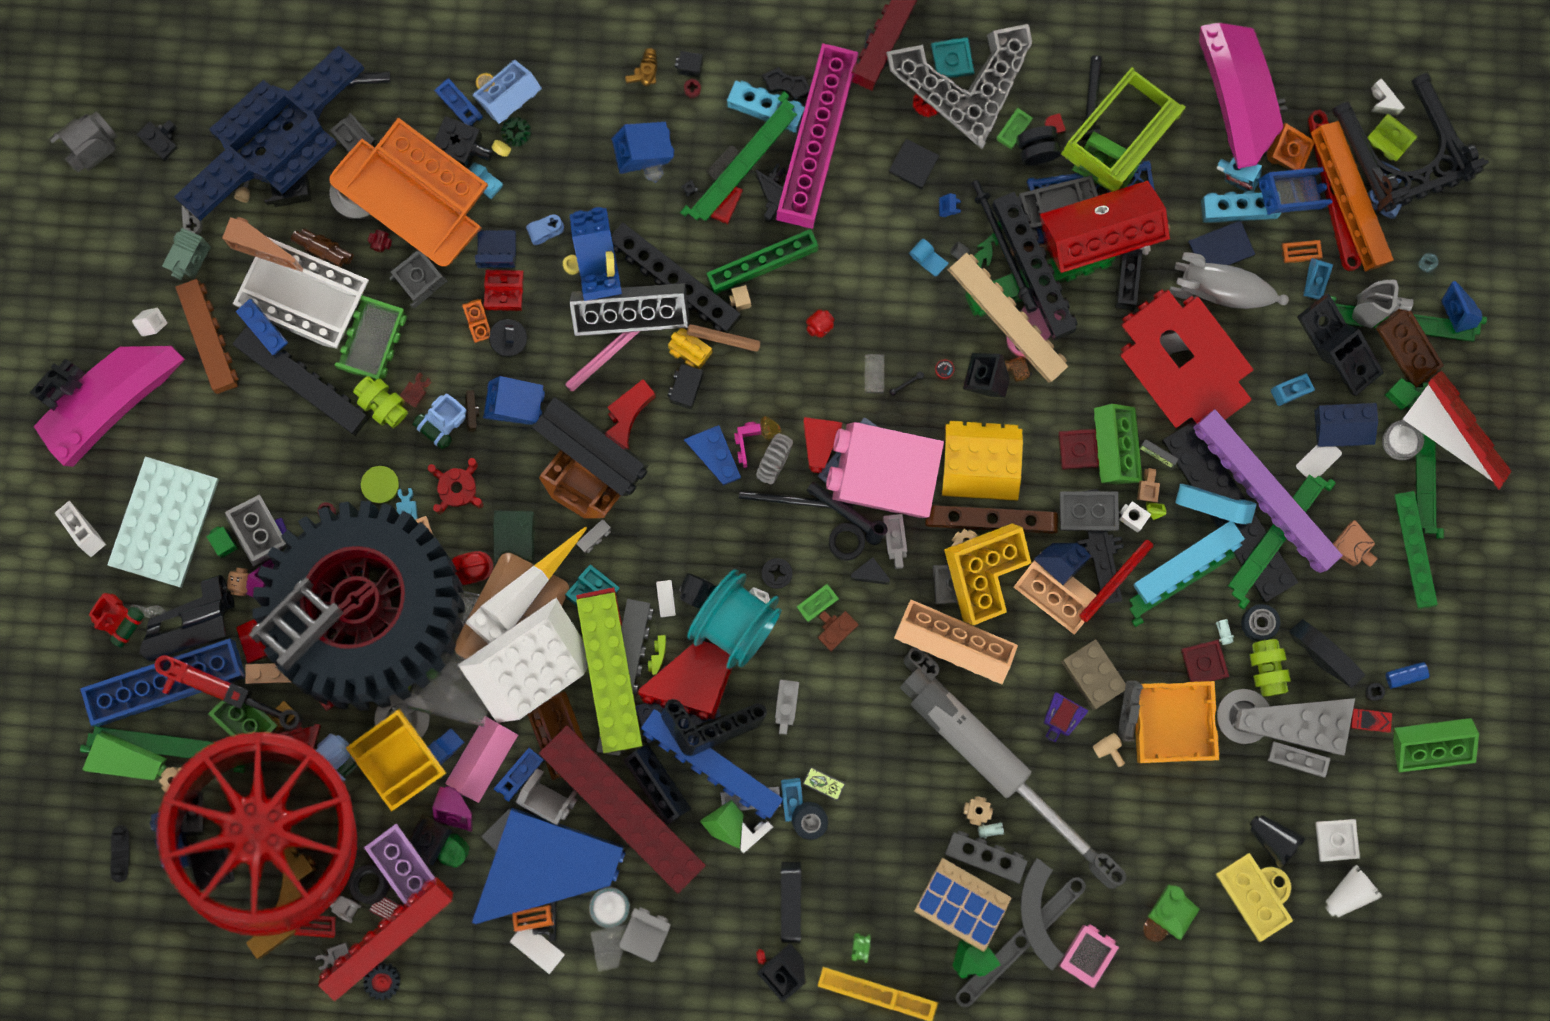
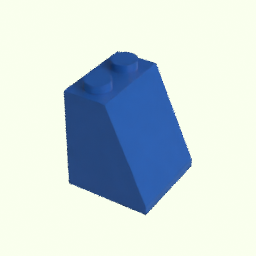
M666 122L625 124L612 138L620 174L664 165L674 157V148L670 142V130L667 128Z
M502 376L489 381L483 418L529 425L535 424L542 415L540 405L545 396L543 385Z

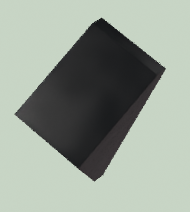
M871 558L851 574L850 580L889 585L890 578L876 560Z

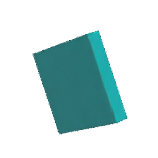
M968 37L931 43L935 71L948 78L974 75Z

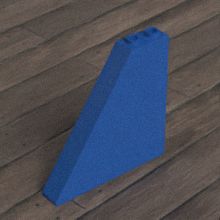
M512 808L472 923H481L610 886L612 881L616 882L619 870H616L618 862H623L626 853L622 851L623 845L561 824L555 825L544 818Z

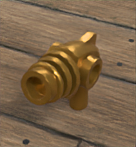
M645 49L640 68H635V75L625 76L626 84L641 81L644 86L656 84V50Z

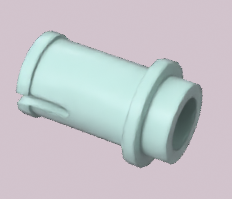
M1228 620L1216 622L1221 638L1219 641L1222 642V645L1233 643L1234 635L1231 634Z
M1002 822L990 825L981 824V826H978L979 837L987 839L988 836L1003 835Z

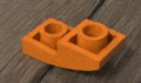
M481 299L462 304L474 343L488 339L490 326Z

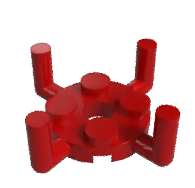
M474 458L468 460L469 467L466 470L452 468L442 473L433 464L428 466V471L439 479L437 491L442 502L440 505L435 504L433 506V510L438 515H441L448 506L460 507L472 503L477 508L484 506L481 499L475 497L476 483L472 474L477 469L478 463ZM455 483L462 484V490L459 493L452 491V486Z

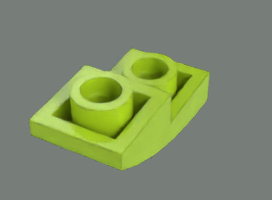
M659 635L658 641H654L655 652H659V655H651V660L648 661V670L652 672L653 677L660 672L665 659L666 635Z

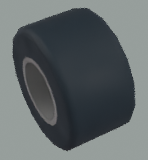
M805 802L794 810L792 825L800 837L814 840L826 832L828 817L823 808L817 803Z

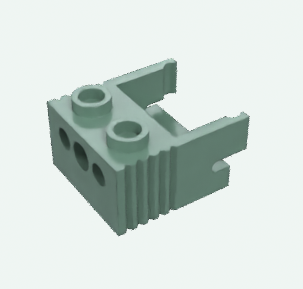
M181 228L180 232H177L174 236V244L162 267L173 271L171 276L182 280L184 275L194 280L211 246L202 236Z

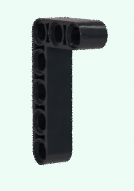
M676 699L667 701L661 712L662 720L681 751L687 756L696 755L758 728L767 715L765 706L757 703L700 728H696L682 703Z

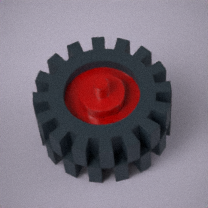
M382 961L381 964L374 967L364 977L365 991L369 993L371 998L372 996L375 997V1000H378V998L385 1000L387 997L390 999L399 989L400 974L391 963L386 964V962Z

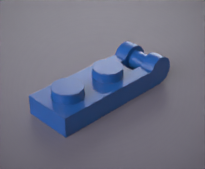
M449 78L434 90L462 123L473 127L472 124L474 122L480 121L483 118L480 112ZM470 111L472 115L467 118L465 114Z
M528 748L495 786L494 790L504 795L506 801H511L544 760L531 748ZM508 782L513 785L511 790L505 787Z

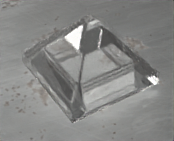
M662 165L643 169L645 178L655 183L664 175Z

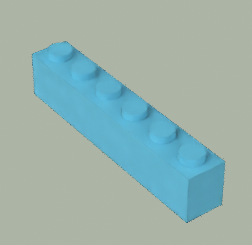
M1229 521L1134 583L1133 586L1145 604L1151 602L1153 605L1162 599L1160 595L1164 592L1169 594L1178 588L1176 584L1183 581L1185 584L1194 578L1192 574L1199 570L1202 573L1210 567L1209 563L1213 560L1218 562L1225 558V552L1231 549L1234 552L1243 546L1241 542L1245 539L1236 525Z

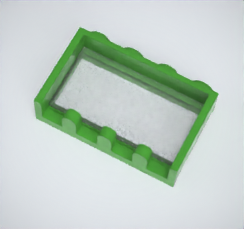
M362 295L358 311L355 310L353 315L354 322L352 328H349L347 331L348 339L345 346L343 345L340 352L342 355L340 361L335 363V367L337 370H343L364 378L369 376L374 381L379 378L382 380L387 376L388 368L386 366L388 361L391 362L393 359V347L395 343L398 344L401 335L399 330L401 326L405 325L407 316L402 308Z

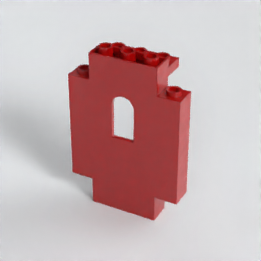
M1161 289L1153 295L1155 299L1149 303L1145 301L1138 307V312L1134 315L1129 313L1122 319L1124 322L1121 326L1134 343L1131 345L1129 342L1121 348L1122 352L1119 355L1175 428L1190 417L1197 424L1213 410H1216L1226 420L1252 400L1238 381L1254 369L1198 296L1193 298L1191 295L1182 302L1184 305L1181 307L1169 290L1164 291ZM1167 330L1175 331L1194 355L1192 359L1180 368L1160 343L1162 333Z

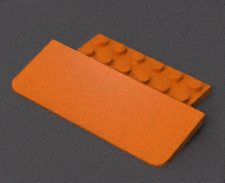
M400 118L394 122L375 148L364 139H361L330 175V183L334 188L439 266L445 267L450 265L482 228L467 217L466 214L489 185Z

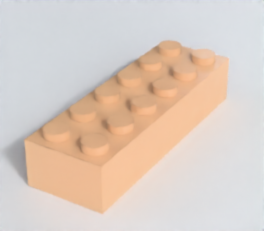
M910 600L894 637L902 643L909 644L921 651L935 655L940 659L949 661L956 666L963 667L1000 684H1003L1018 647V645L913 600Z

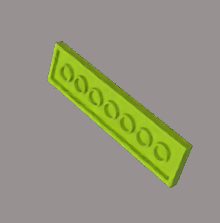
M615 593L577 599L603 753L642 747Z

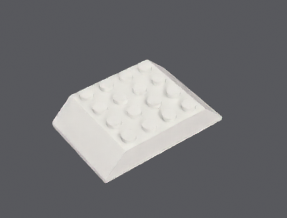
M269 238L293 256L302 266L303 271L300 272L255 257L233 305L240 308L245 302L252 299L272 324L323 346L337 349L369 280Z
M555 598L458 666L495 721L500 723L523 718L582 677L588 668L582 637L557 598Z

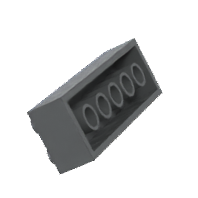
M685 283L621 288L622 294L584 301L582 291L571 293L570 308L575 336L688 328L689 311Z

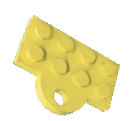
M1248 853L1216 873V876L1259 942L1293 921L1283 906V903L1290 895L1291 883L1288 876L1282 870L1275 867L1260 869L1251 854ZM1277 876L1282 877L1284 880V884L1280 888L1274 885V879Z

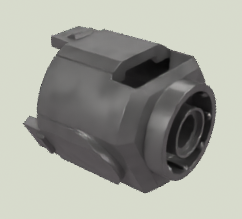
M95 112L92 115L85 114L79 120L73 119L57 133H54L49 140L52 143L59 138L72 152L65 160L74 170L80 172L84 168L90 171L116 150V144L113 140L118 136L99 113Z

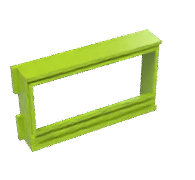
M1131 67L1068 141L1061 155L1077 167L1083 166L1099 178L1097 182L1110 192L1119 190L1126 178L1172 123L1179 119L1186 107L1178 104ZM1130 83L1162 108L1110 169L1077 143L1126 85Z

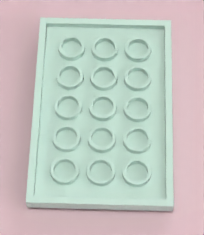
M145 457L107 565L182 588L219 479Z

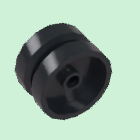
M1036 127L1024 131L1016 137L1018 148L1022 149L1020 157L1023 165H1040L1061 156L1060 143L1056 142L1058 139L1056 127Z

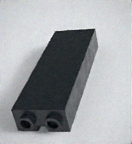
M560 397L552 399L543 416L541 415L533 426V429L621 496L631 495L637 488L636 483L638 480H642L648 472L646 470L649 466L647 463Z

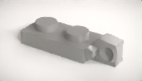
M903 515L883 516V522L888 527L885 538L889 559H894L895 569L903 568V558H907Z
M780 680L775 723L780 724L779 734L787 735L788 725H793L795 720L799 682Z

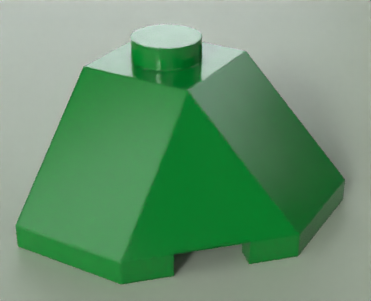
M962 939L959 941L952 967L960 978H968L969 974H976L978 977L985 976L1001 964L988 945L985 951H982Z

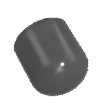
M961 242L955 243L950 250V254L957 259L965 253L970 254L969 249Z

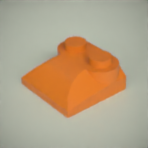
M1287 123L1283 124V130L1275 137L1274 142L1267 151V158L1272 164H1280L1289 170L1304 169L1313 148L1314 140Z

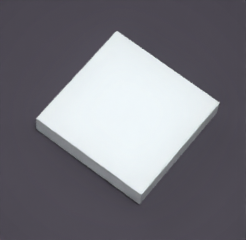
M1356 819L1315 822L1319 862L1360 859Z

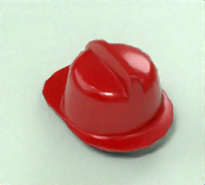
M482 551L461 554L451 560L462 585L483 581L493 571L491 557Z

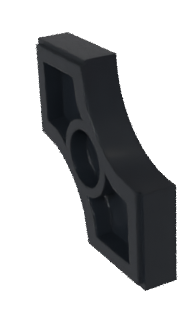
M779 67L762 75L770 93L776 91L786 92L795 101L809 95L810 86L804 75L797 77L789 76Z

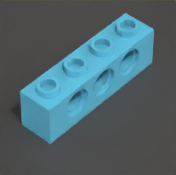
M736 80L727 99V107L766 122L782 103L778 100L779 94L772 95L763 88L759 87L756 89L745 81L738 82ZM753 96L754 100L746 101L745 97ZM792 101L790 103L795 106L792 111L797 116L786 129L797 133L805 107L800 102ZM769 102L771 107L764 108L762 104Z
M1245 191L1243 194L1227 192L1225 195L1209 193L1201 200L1203 223L1278 219L1281 213L1268 215L1265 205L1263 208H1259L1255 202L1260 201L1264 205L1262 193H1255V191ZM1238 202L1243 203L1244 206H1245V208H1244V209H1240V208L1237 206V203H1238ZM1218 204H1224L1226 206V210H1221L1218 207Z

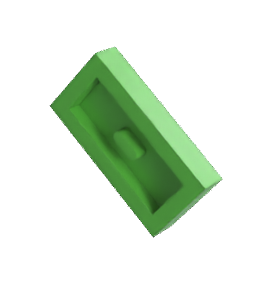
M1017 108L996 140L1012 150L1017 143L1016 137L1027 129L1033 118Z
M826 584L796 608L809 623L837 602L839 598L829 585Z

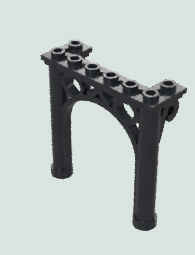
M1429 73L1421 74L1411 81L1437 133L1439 142L1435 158L1422 169L1399 171L1386 166L1375 155L1350 102H1344L1332 109L1379 202L1377 204V212L1383 210L1389 212L1399 204L1405 206L1411 203L1412 199L1417 198V200H1421L1427 197L1428 193L1433 192V194H1437L1443 191L1444 187L1449 186V188H1453L1460 184V181H1471L1476 178L1475 175L1484 171V167L1489 163L1488 159L1485 160L1484 157L1479 159L1478 150L1473 144L1465 146L1460 140L1431 83L1432 79ZM1445 147L1449 155H1444ZM1445 161L1449 163L1451 170L1448 172L1441 171L1438 166L1439 162ZM1432 172L1439 177L1432 181L1429 179ZM1396 178L1401 179L1405 187L1398 189L1399 185ZM1411 181H1415L1420 184L1419 186L1410 189Z

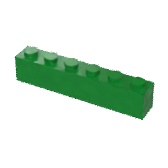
M809 229L707 272V280L713 293L718 294L817 252L818 243L812 230Z
M1415 492L1395 494L1394 498L1417 610L1436 607L1438 604Z

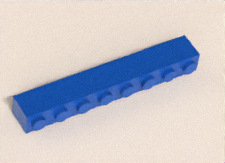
M653 710L641 727L644 730L643 735L651 741L654 738L660 742L658 746L667 752L670 749L676 753L675 758L683 763L685 761L691 763V769L698 774L702 772L707 774L708 781L714 785L719 783L724 786L723 791L731 797L734 794L741 798L739 800L741 804L747 808L751 805L757 809L755 813L764 820L766 817L770 819L783 801V798L711 748L693 756L685 755L662 720L661 713L657 710Z

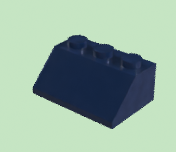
M1377 403L1322 405L1314 410L1317 447L1375 445L1378 427Z

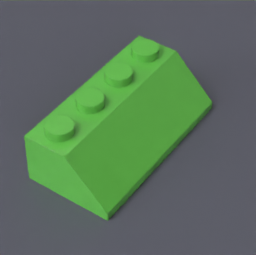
M1117 404L1094 408L1101 483L1112 485L1139 483V481H1142L1136 408Z
M1472 718L1394 728L1393 744L1398 772L1476 763L1479 732Z

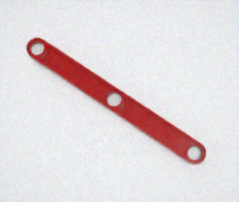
M1321 110L1314 111L1308 118L1310 133L1322 125L1329 124L1326 114ZM1315 115L1322 119L1321 124L1314 122L1313 117ZM1314 143L1319 168L1323 167L1324 170L1320 175L1322 183L1327 185V189L1324 191L1326 200L1332 199L1333 202L1328 205L1341 263L1345 270L1354 271L1361 265V259L1337 198L1330 191L1331 183ZM1349 257L1356 261L1354 267L1348 264L1347 259Z

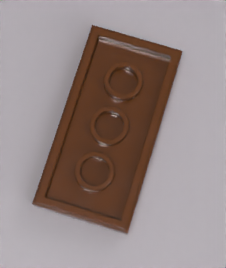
M1398 309L1375 327L1407 381L1416 388L1444 366L1411 310Z

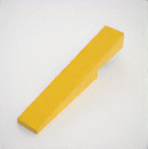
M825 967L822 969L818 983L819 987L927 1021L934 1020L938 1007V1002Z

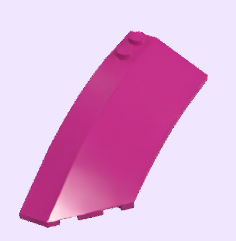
M1224 23L1201 26L1199 42L1214 82L1227 131L1228 142L1238 169L1255 166L1259 163L1264 152H1267L1275 137L1283 130L1274 85L1254 28Z
M173 346L118 347L79 380L83 384L79 389L76 387L72 395L64 394L56 402L58 407L54 411L50 409L36 423L34 428L54 457L63 466L73 467L118 420L155 388L160 387L185 359Z

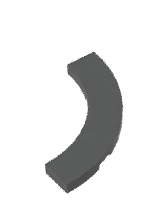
M1036 858L1023 885L1020 905L1021 919L1026 937L1034 952L1050 970H1053L1064 954L1057 949L1049 938L1041 915L1043 889L1053 870Z

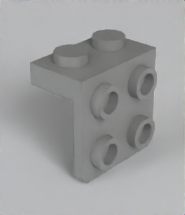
M640 907L639 910L634 908L630 922L620 942V948L650 962H654L657 959L671 924L667 923L668 919L658 915L655 918L649 915L650 911Z

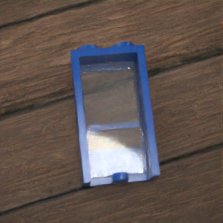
M1323 167L1269 172L1259 178V187L1267 214L1311 209L1319 210L1333 203L1332 199L1321 200L1320 193L1327 189V185L1325 183L1317 185L1315 176L1324 171Z

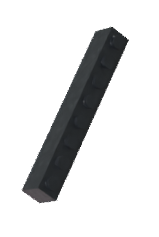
M247 326L233 342V345L239 351L352 435L356 436L369 420L367 415H365L367 412L359 405L355 407L351 404L352 400L345 394H342V396L337 394V389L330 383H327V385L322 383V378L315 372L310 374L306 371L307 367L300 361L295 363L291 360L293 356L283 349L282 352L279 351L272 355Z

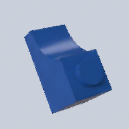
M450 728L443 736L431 743L428 749L439 764L442 765L465 742Z

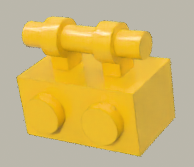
M680 328L677 333L674 332L671 336L672 340L668 344L671 355L677 359L681 357L685 360L684 363L687 366L701 369L713 353L712 348L700 339L687 335V330L684 328Z

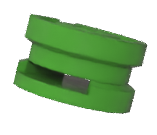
M855 933L851 960L857 961V959L864 960V962L868 961L871 935L865 937Z

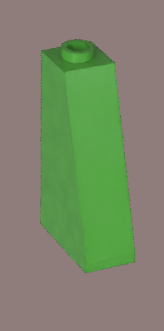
M102 731L96 735L82 770L156 780L167 769L165 765L167 758Z

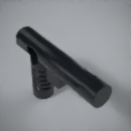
M557 901L549 903L552 908L551 913L553 917L551 918L553 925L533 929V935L546 934L549 935V941H556ZM552 927L554 928V934L548 931Z

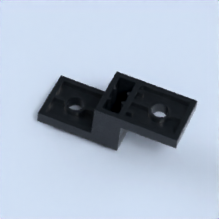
M1329 294L1323 295L1297 316L1322 361L1336 367L1351 395H1358L1384 374L1361 331L1346 324ZM1324 316V323L1319 325V319ZM1362 365V371L1357 374V367Z

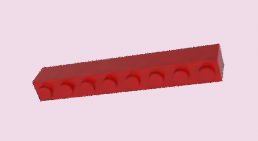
M435 877L432 881L428 880L425 882L422 890L410 895L407 902L403 906L399 905L396 907L388 919H382L378 927L374 931L370 930L367 932L359 944H353L344 957L342 955L339 956L330 969H324L319 975L318 986L331 999L336 1001L452 901L453 892L438 877Z

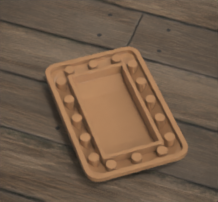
M512 553L502 554L468 619L484 603L533 567L534 564ZM552 575L518 623L555 598H557L562 606L566 599L565 594L569 590L567 582ZM465 623L455 642V652L462 658L467 659L488 645V643Z

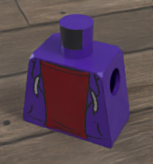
M1055 692L1043 722L1050 727L1045 737L1056 742L1060 733L1069 736L1087 714L1088 710Z

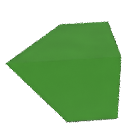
M730 800L701 819L700 822L711 836L740 849L743 812L733 800Z

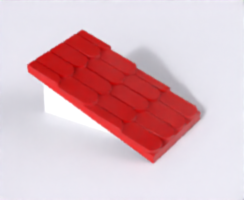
M1441 370L1430 380L1428 386L1403 420L1493 481L1499 490L1510 475L1511 470L1493 448V442L1476 423V417L1459 397V391Z

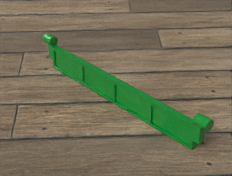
M783 92L778 97V100L782 103L694 207L690 209L685 205L680 211L684 217L689 214L696 221L701 218L706 222L797 116L792 111L795 106L786 100L789 97L786 92Z
M1331 296V298L1333 299V301H1334V303H1335V302H1336V297ZM1335 304L1347 325L1365 327L1352 319L1353 310L1356 306ZM1414 314L1427 336L1471 342L1475 341V335H1480L1481 324H1486L1487 317H1482L1477 328L1455 332L1450 319ZM1387 316L1386 318H1384L1382 321H1380L1378 324H1376V325H1375L1374 327H1372V328L1377 327L1380 323H1382V322H1383L1385 319H1387L1389 316Z
M1422 383V387L1416 388V391L1419 393L1415 397L1416 400L1428 386V383ZM1420 432L1422 445L1420 450H1418V445L1416 448V502L1421 526L1424 529V534H1436V539H1444V529L1436 528L1435 441Z
M1308 475L1292 498L1306 513L1322 489L1325 488L1327 491H1331L1336 482L1332 479H1329L1327 482L1319 475L1316 478ZM1272 524L1228 585L1233 590L1231 595L1240 601L1238 606L1241 609H1245L1250 602L1244 596L1286 540L1284 532L1274 524Z
M1231 549L1225 552L1226 557L1218 562L1213 560L1209 563L1210 567L1202 573L1199 570L1192 574L1194 578L1185 584L1183 581L1176 584L1178 587L1176 590L1169 594L1164 592L1160 595L1162 599L1153 605L1151 602L1145 604L1139 594L1129 599L1132 604L1129 610L1135 618L1131 621L1134 627L1144 623L1140 615L1236 557Z
M94 727L93 734L88 733L86 745H81L80 752L89 753L96 735L102 731L158 755L189 759L215 742ZM239 765L234 767V772L244 773L245 766Z

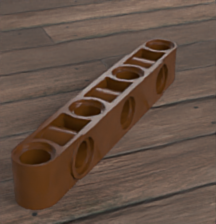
M931 506L930 516L925 519V526L994 531L1009 524H1015L1023 527V531L1028 533H1058V513ZM955 513L958 515L959 520L952 522L949 520L948 515ZM987 516H995L997 523L990 524L987 521ZM1027 517L1033 518L1035 525L1028 526L1025 519Z

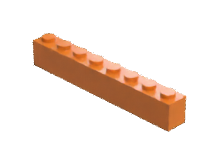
M1339 121L1318 127L1311 132V135L1364 270L1369 271L1392 262L1391 251Z

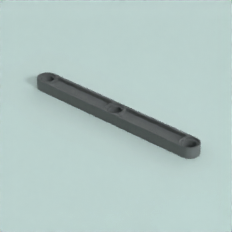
M1071 878L1041 908L1045 930L1085 891L1086 885L1081 878ZM1075 880L1079 881L1082 885L1079 892H1074L1071 889V883ZM1023 927L995 954V957L1001 964L985 976L978 977L975 974L956 993V1001L959 1005L963 1007L970 1006L1030 946ZM1018 936L1025 937L1026 945L1024 947L1016 946L1015 939ZM962 992L969 993L970 1001L968 1003L960 1002L959 995Z

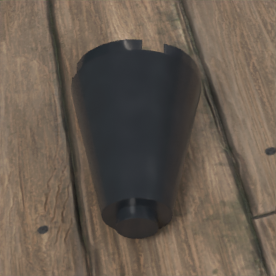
M1263 815L1260 818L1256 816L1249 824L1252 826L1250 831L1280 868L1293 857L1299 845L1302 846L1306 840L1299 833Z

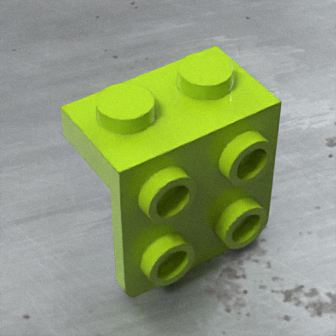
M1388 113L1367 139L1371 146L1381 149L1386 158L1391 161H1397L1418 136Z

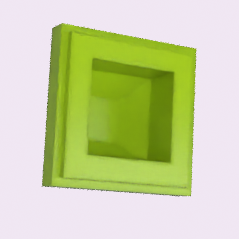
M1146 502V510L1151 514L1153 520L1166 515L1164 504Z

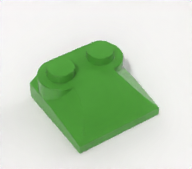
M1168 885L1148 917L1181 940L1200 909L1185 897L1180 887Z

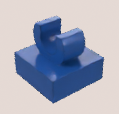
M949 193L939 198V216L947 217L961 212L960 209H956V204L961 203L959 199H956V194Z

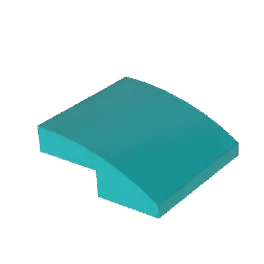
M589 565L565 595L570 602L577 606L576 595L615 587L617 593L620 587L592 565Z

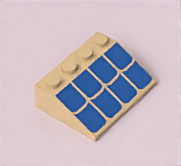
M942 858L914 911L980 950L985 951L1008 907L1011 897Z

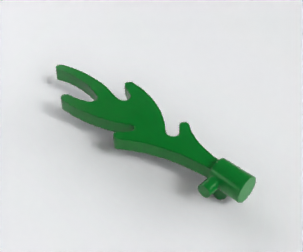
M998 221L1000 229L1003 230L1000 222ZM994 232L977 246L978 248L983 247L982 250L974 255L978 260L980 268L984 259L987 260V266L991 263L993 255L991 242L998 246Z

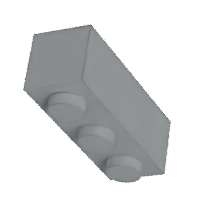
M602 519L576 543L577 546L585 554L587 552L590 553L595 544L598 545L604 536L607 537L611 533V527Z

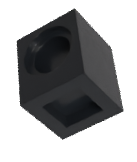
M680 51V56H676L675 68L678 70V75L700 78L703 54Z

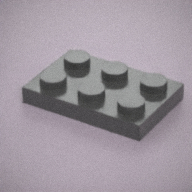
M1118 492L1059 493L1060 531L1119 530Z

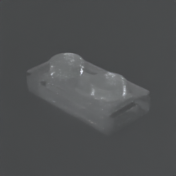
M865 354L864 393H884V355Z

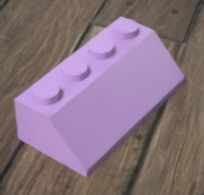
M397 824L364 847L404 904L410 895L422 890L425 882L428 880L432 881L435 878Z

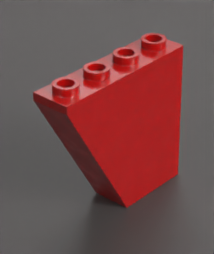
M703 641L699 646H695L693 643L639 689L638 694L644 703L660 704L662 708L665 707L670 699H676L682 703L688 715L691 713L703 720H708V718L714 720L732 668L727 669L726 667L730 655L712 643Z

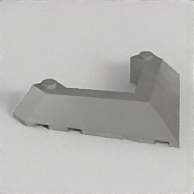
M1028 24L995 30L989 33L987 38L991 54L968 91L954 84V81L943 74L941 75L932 66L927 64L923 45L886 52L890 71L982 149L1014 83L1016 74L1021 68L1024 57L1032 44V38Z

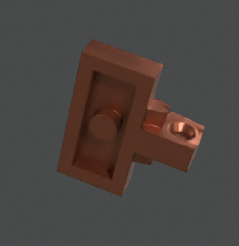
M823 611L819 618L825 623L822 626L825 631L818 639L831 652L859 624L846 611L838 618L835 615L831 618Z

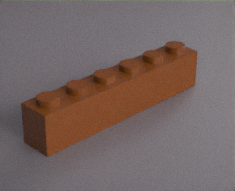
M194 279L176 286L212 390L219 394L238 387L237 380H239L236 370H232L230 363L233 361L230 353L226 352L224 348L227 344L224 336L219 334L220 324L218 319L213 317L212 311H214L211 301H207L205 294H208L205 284H201L198 279Z

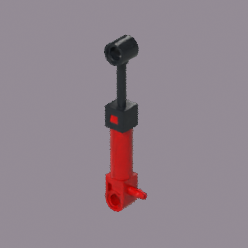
M163 655L155 661L156 671L168 677L162 691L165 694L169 693L174 682L177 681L223 700V702L239 709L245 710L248 705L280 719V724L285 729L297 730L303 723V717L299 712L290 709L282 712L250 698L252 695L251 691L194 668L173 657ZM166 661H170V663H171L170 669L167 670V671H164V669H163L164 663H165ZM290 715H294L296 718L295 723L292 725L287 723V718Z

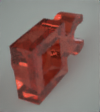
M422 373L417 374L415 384L409 382L400 394V397L415 409L426 394L422 389L428 387L431 383L429 378L425 382H420L423 376Z

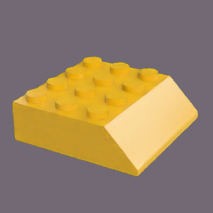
M400 709L346 747L349 754L391 812L446 774Z

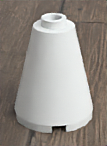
M1355 865L1326 900L1328 905L1325 908L1332 916L1336 914L1340 917L1382 897L1381 893L1378 892L1376 894L1378 890L1361 870L1358 872L1360 869L1358 865Z

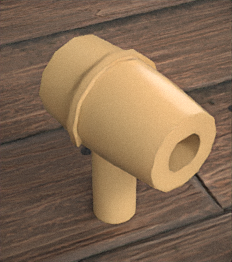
M1113 733L1107 737L1105 736L1092 746L1099 758L1111 754L1118 767L1125 764L1117 750L1122 746V742L1117 734Z

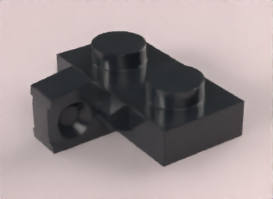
M170 120L163 126L159 125L157 128L149 121L137 134L164 161L178 148L171 141L173 137L171 134L177 127Z

